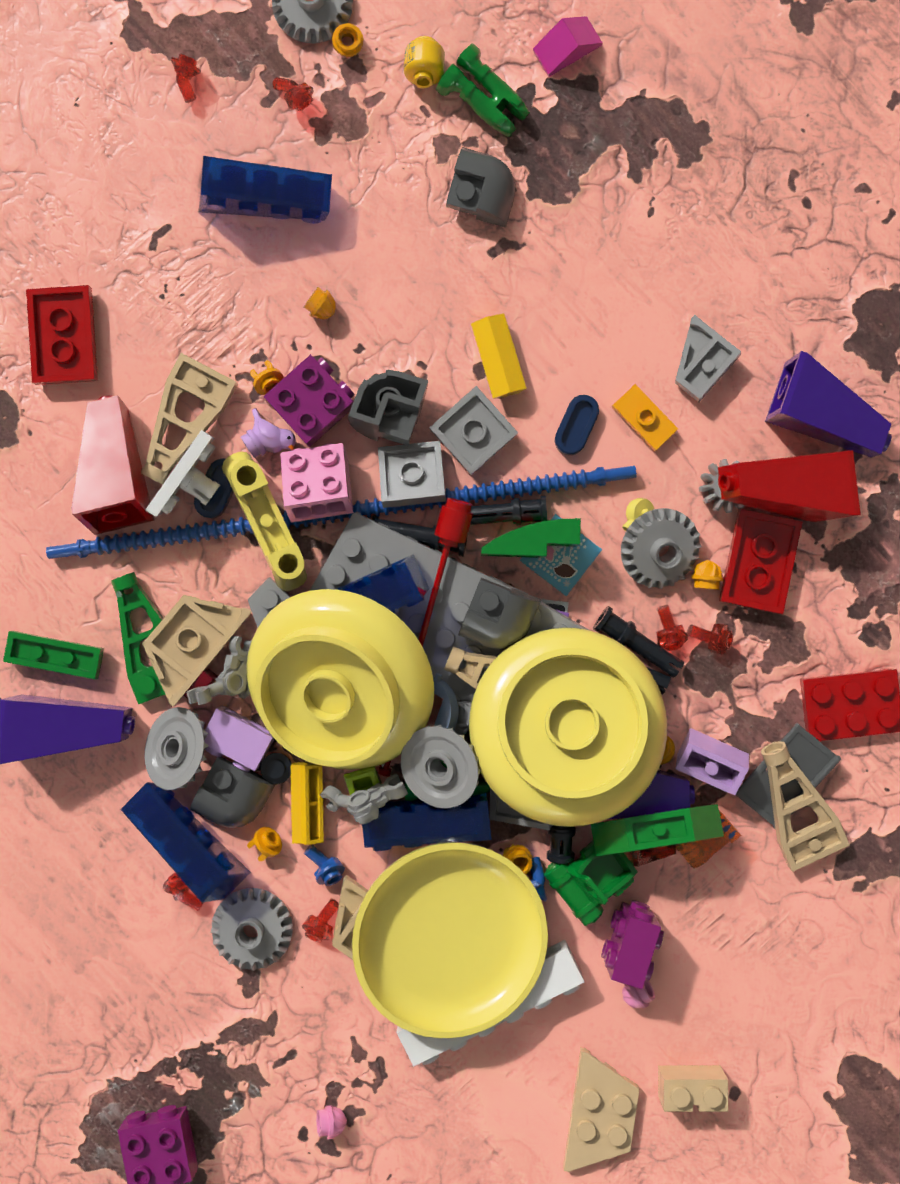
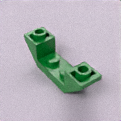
M718 804L590 824L596 856L724 836Z

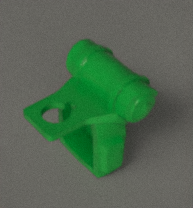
M593 840L580 851L581 856L570 864L552 862L544 872V876L550 882L549 885L558 892L573 911V915L584 926L595 923L604 911L601 905H605L608 902V898L612 895L616 897L621 895L634 882L633 877L638 873L624 852L596 856Z

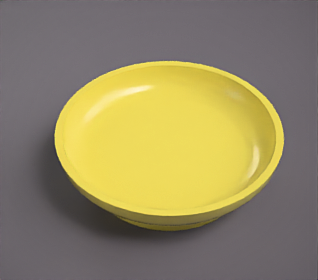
M333 589L312 590L297 594L281 602L267 614L257 628L250 644L246 670L248 688L254 706L265 727L275 740L286 750L305 761L336 769L356 770L376 767L398 757L412 735L426 727L434 702V681L427 655L410 628L397 615L372 599L356 593Z
M554 628L539 631L522 638L506 648L490 664L475 690L469 717L470 742L473 745L472 750L475 756L478 757V768L481 769V774L490 788L501 800L520 814L535 821L555 826L574 827L590 825L609 819L624 811L645 792L656 776L663 759L667 740V717L664 701L656 681L644 663L628 648L612 638L590 630Z
M459 842L437 843L425 846L402 856L379 875L367 891L360 905L353 930L352 954L355 972L365 995L372 1005L390 1022L414 1034L432 1038H457L476 1034L508 1017L521 1005L535 986L547 952L548 928L546 914L537 890L529 878L512 861L501 854L478 845Z

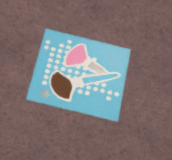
M555 514L551 520L562 518ZM580 533V545L547 546L546 557H522L519 561L567 596L602 549Z

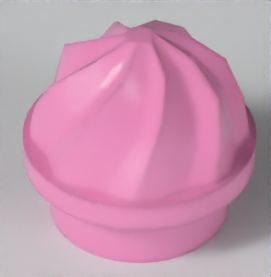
M645 980L643 989L625 984L622 990L623 1000L632 1008L648 1007L649 1002L655 999L654 990L648 980Z
M331 1105L326 1106L325 1109L317 1110L316 1126L318 1136H326L327 1139H333L340 1135L347 1123L342 1110L337 1107H331Z

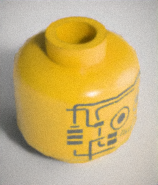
M419 36L405 48L404 75L408 81L419 88H428L437 84L444 75L445 51L443 46L434 38Z

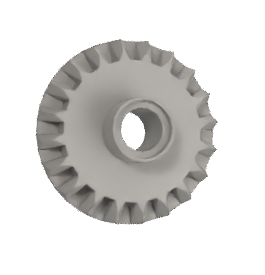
M272 0L273 14L280 28L291 38L304 43H320L332 39L334 30L339 25L348 23L353 9V0Z
M659 508L648 511L635 519L625 532L621 544L623 566L630 577L648 588L657 587L662 589L664 586H674L675 582L685 580V575L689 571L694 570L693 565L696 560L700 559L698 555L699 548L702 547L699 541L700 533L697 531L695 524L686 515L677 510ZM665 546H669L667 553L659 556L660 550Z
M176 707L165 711L156 719L148 733L144 752L145 766L151 780L162 789L177 790L178 788H186L188 782L195 781V773L202 771L201 761L206 760L203 754L204 750L209 746L204 742L208 735L203 730L205 722L199 720V714L191 712V709Z
M429 725L416 731L403 747L401 753V770L406 784L420 800L431 806L451 808L461 805L473 795L475 788L479 784L478 776L481 769L478 768V757L475 756L472 750L473 745L468 744L464 740V735H458L454 732L453 728H443L442 725L431 727ZM440 760L444 761V763L446 764L447 768H445V767L441 764V761H440Z
M259 888L238 890L227 896L216 909L212 918L211 928L213 945L218 949L219 956H223L228 961V964L236 965L240 970L251 969L254 971L260 968L266 969L283 956L291 942L293 924L289 910L282 900L269 891ZM246 925L253 926L257 930L258 936H247L243 927Z

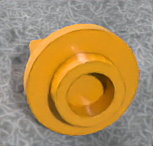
M268 360L264 362L267 369L259 374L254 369L250 370V374L254 379L253 386L256 392L261 395H266L284 378L282 372L274 368Z
M270 827L258 829L255 832L254 838L247 844L249 849L256 845L257 849L262 853L257 858L259 861H264L267 857H275L282 850V841L279 834Z

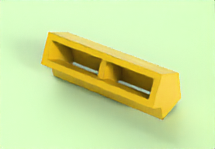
M505 314L487 316L472 322V330L493 399H502L527 389Z
M294 762L291 764L292 844L310 845L324 843L323 798L320 796L323 792L322 765L310 762Z

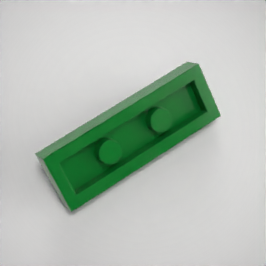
M9 631L3 662L90 679H99L104 648L18 631Z

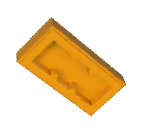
M636 384L611 406L654 452L678 430L674 423Z

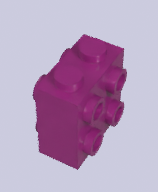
M311 354L263 396L309 447L316 443L350 412L354 402L351 398L355 395L343 380L337 384L330 376L334 370L322 357L317 361Z
M632 900L631 904L622 902L620 910L615 909L610 925L614 930L611 939H606L604 942L601 958L604 959L605 967L611 980L643 989L645 980L649 981L653 974L654 961H651L654 950H659L661 947L664 931L661 930V925L655 914L649 910V905Z
M168 1105L160 1108L157 1112L146 1114L145 1111H136L129 1114L117 1130L127 1184H182L192 1182L198 1169V1162L187 1106L177 1108L176 1105Z

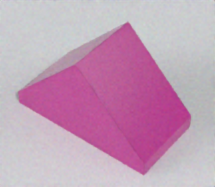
M587 16L562 18L533 48V52L547 76L550 77L599 48L603 43Z

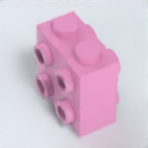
M329 443L307 449L297 448L281 453L283 501L291 523L353 513L349 460L343 443Z

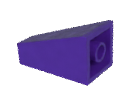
M800 351L785 362L765 422L850 451L853 450V452L871 458L887 450L892 438V434L889 433L892 424L807 352Z
M24 694L0 699V764L124 741L129 738V734H133L135 728V716H131L132 707Z
M658 770L645 792L632 805L609 819L629 818L690 808V804L695 803L694 785H690V781L684 776Z

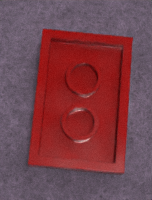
M89 285L26 289L32 383L35 385L98 381L92 288Z
M738 509L719 601L783 614L803 522Z
M892 668L800 679L805 730L817 740L825 741L900 732V690L897 669Z

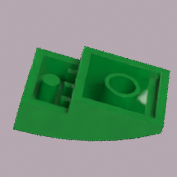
M581 518L548 520L517 528L481 548V556L544 558L547 556V546L580 545Z

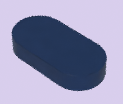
M578 395L569 403L554 438L555 446L560 453L572 456L578 454L584 448L599 415V405L593 397Z
M225 458L212 462L205 474L206 477L220 484L207 505L205 506L196 497L194 498L195 509L203 517L217 518L225 512L234 493L222 470Z

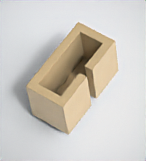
M658 1065V1097L664 1112H693V1105H697L699 1112H728V1078L720 1065Z

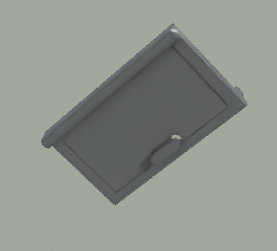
M798 723L781 740V742L786 744L790 757L815 788L841 761L840 756L834 754ZM763 760L739 787L736 796L770 822L775 829L768 769L766 771L767 765ZM796 779L781 785L785 802L803 794V790Z

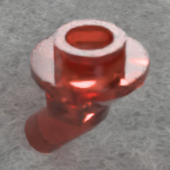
M179 54L178 59L171 57V63L175 69L176 82L185 103H190L196 100V95L189 80L201 74V69L196 67L198 61Z
M280 77L274 78L273 88L277 91L286 92L284 99L290 110L298 109V111H302L312 103L313 98L311 96L314 93V89L308 86L306 82L298 85L293 80Z
M669 605L660 606L657 608L663 629L656 632L657 645L668 651L678 650L688 640V634L685 632L683 625L675 626Z
M691 624L687 630V636L709 643V651L723 655L727 649L729 650L733 643V632L729 631L727 624H714L712 631Z
M185 872L173 873L163 884V890L173 895L174 901L179 900L196 911H199L204 903L203 899L189 892L194 884V877L191 874Z
M331 898L317 917L309 915L306 918L302 928L306 931L305 936L318 943L331 938L333 927L328 924V921L338 910V901Z

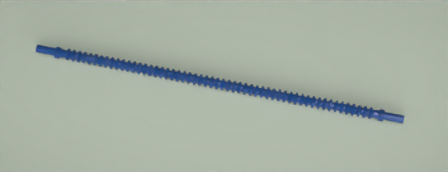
M635 465L605 470L604 467H597L591 472H585L584 469H581L579 474H576L574 470L570 475H567L566 472H563L562 476L554 473L553 477L545 474L543 479H540L538 475L534 480H531L530 477H527L526 481L518 478L517 482L509 479L507 484H504L502 480L498 485H495L494 482H491L490 486L482 483L481 487L473 484L471 489H468L465 485L462 490H459L458 487H455L454 491L446 488V501L387 508H383L382 502L378 501L377 498H374V502H369L366 499L363 504L357 500L356 504L353 505V513L359 512L362 516L366 515L367 518H371V514H376L379 517L380 513H385L388 516L391 511L397 515L399 510L407 513V509L415 512L416 508H421L424 511L427 506L431 510L434 509L435 505L442 508V505L446 504L447 498H454L468 503L474 500L475 503H478L479 499L487 502L488 498L496 501L497 497H501L505 500L507 495H510L511 498H514L515 494L523 497L524 493L532 496L533 492L541 495L543 490H546L548 494L551 492V489L559 492L560 488L568 491L569 487H573L577 490L579 485H582L585 489L588 484L605 486L606 482L636 478L637 473ZM285 510L282 517L289 530L291 525L299 528L300 524L308 527L309 523H313L316 526L319 521H322V524L325 525L327 520L335 523V519H340L341 522H344V518L350 519L353 513L291 523ZM239 517V521L231 518L230 522L222 519L221 523H217V521L213 520L211 525L206 521L203 523V526H200L198 523H195L194 527L186 524L185 528L177 525L175 530L170 526L167 528V531H164L163 528H159L158 532L150 529L149 533L142 530L139 535L134 531L131 533V536H128L127 533H123L122 537L114 534L113 538L106 535L103 540L99 536L93 541L77 539L76 543L46 547V555L48 559L76 555L80 558H85L93 553H98L101 556L104 551L107 554H111L113 550L120 553L121 549L129 552L131 547L137 551L140 546L143 549H147L148 545L156 548L157 544L165 547L167 542L173 546L175 541L183 544L184 540L192 543L193 539L200 542L202 538H205L209 541L211 536L219 539L220 535L227 538L228 534L236 537L237 533H241L243 536L246 535L247 531H250L251 534L254 533L248 520Z

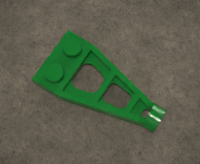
M135 572L111 580V584L117 596L127 677L139 705L165 695L153 666H145L140 656L141 642L153 632L164 618L137 580ZM133 589V592L129 595L124 592V590ZM137 608L145 609L153 623L151 630L140 634L134 632L130 619L131 612Z

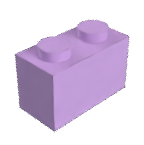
M222 705L216 708L205 729L208 735L204 742L209 746L205 749L207 752L217 757L225 755L234 760L232 764L235 767L249 772L250 769L256 771L261 766L275 738L267 728Z
M690 728L677 753L675 769L735 796L749 770V754Z

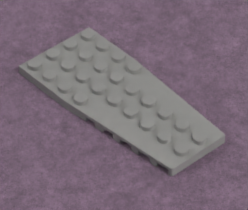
M355 512L349 519L310 591L321 589L342 590L372 599L397 615L418 639L442 552L436 549L433 550L418 543L417 540L409 536L406 537L389 529L388 526L380 522L377 523L362 516L361 513ZM448 557L423 649L430 663L433 677H435L436 673L442 674L441 679L452 688L454 694H458L461 701L472 703L476 689L456 674L444 670L453 646L469 653L498 656L505 650L486 647L458 634L481 578L509 589L517 588L492 576L489 577L475 570L476 568ZM541 602L526 636L554 628L589 629ZM462 659L459 668L463 669L466 667V660ZM489 666L482 669L480 679Z

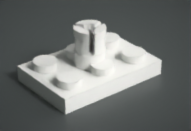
M203 430L199 432L150 502L146 511L155 517L160 516L162 513L166 515L170 513L180 499L176 496L180 488L196 497L205 506L207 505L220 484L206 477L195 466L199 460L206 462L215 450L216 446L211 444L215 439Z

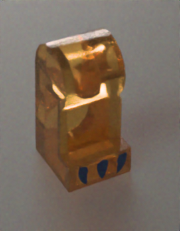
M720 811L723 837L681 843L676 846L677 851L694 869L706 863L729 842L733 843L742 836Z

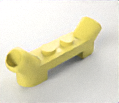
M237 452L230 455L223 462V473L239 501L273 573L277 586L284 591L300 587L307 579L304 559L271 494L262 469L247 452Z

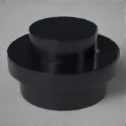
M271 753L261 763V774L271 784L284 783L291 776L292 763L282 753Z

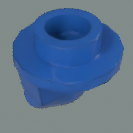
M314 845L308 846L304 855L319 866L314 873L316 882L326 886L339 882L345 870L337 857L329 859Z
M540 857L532 858V867L530 869L533 880L530 881L537 890L540 899L546 902L545 876Z

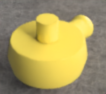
M644 498L632 500L626 509L628 521L622 526L623 530L626 532L635 519L648 511L654 510L653 504Z

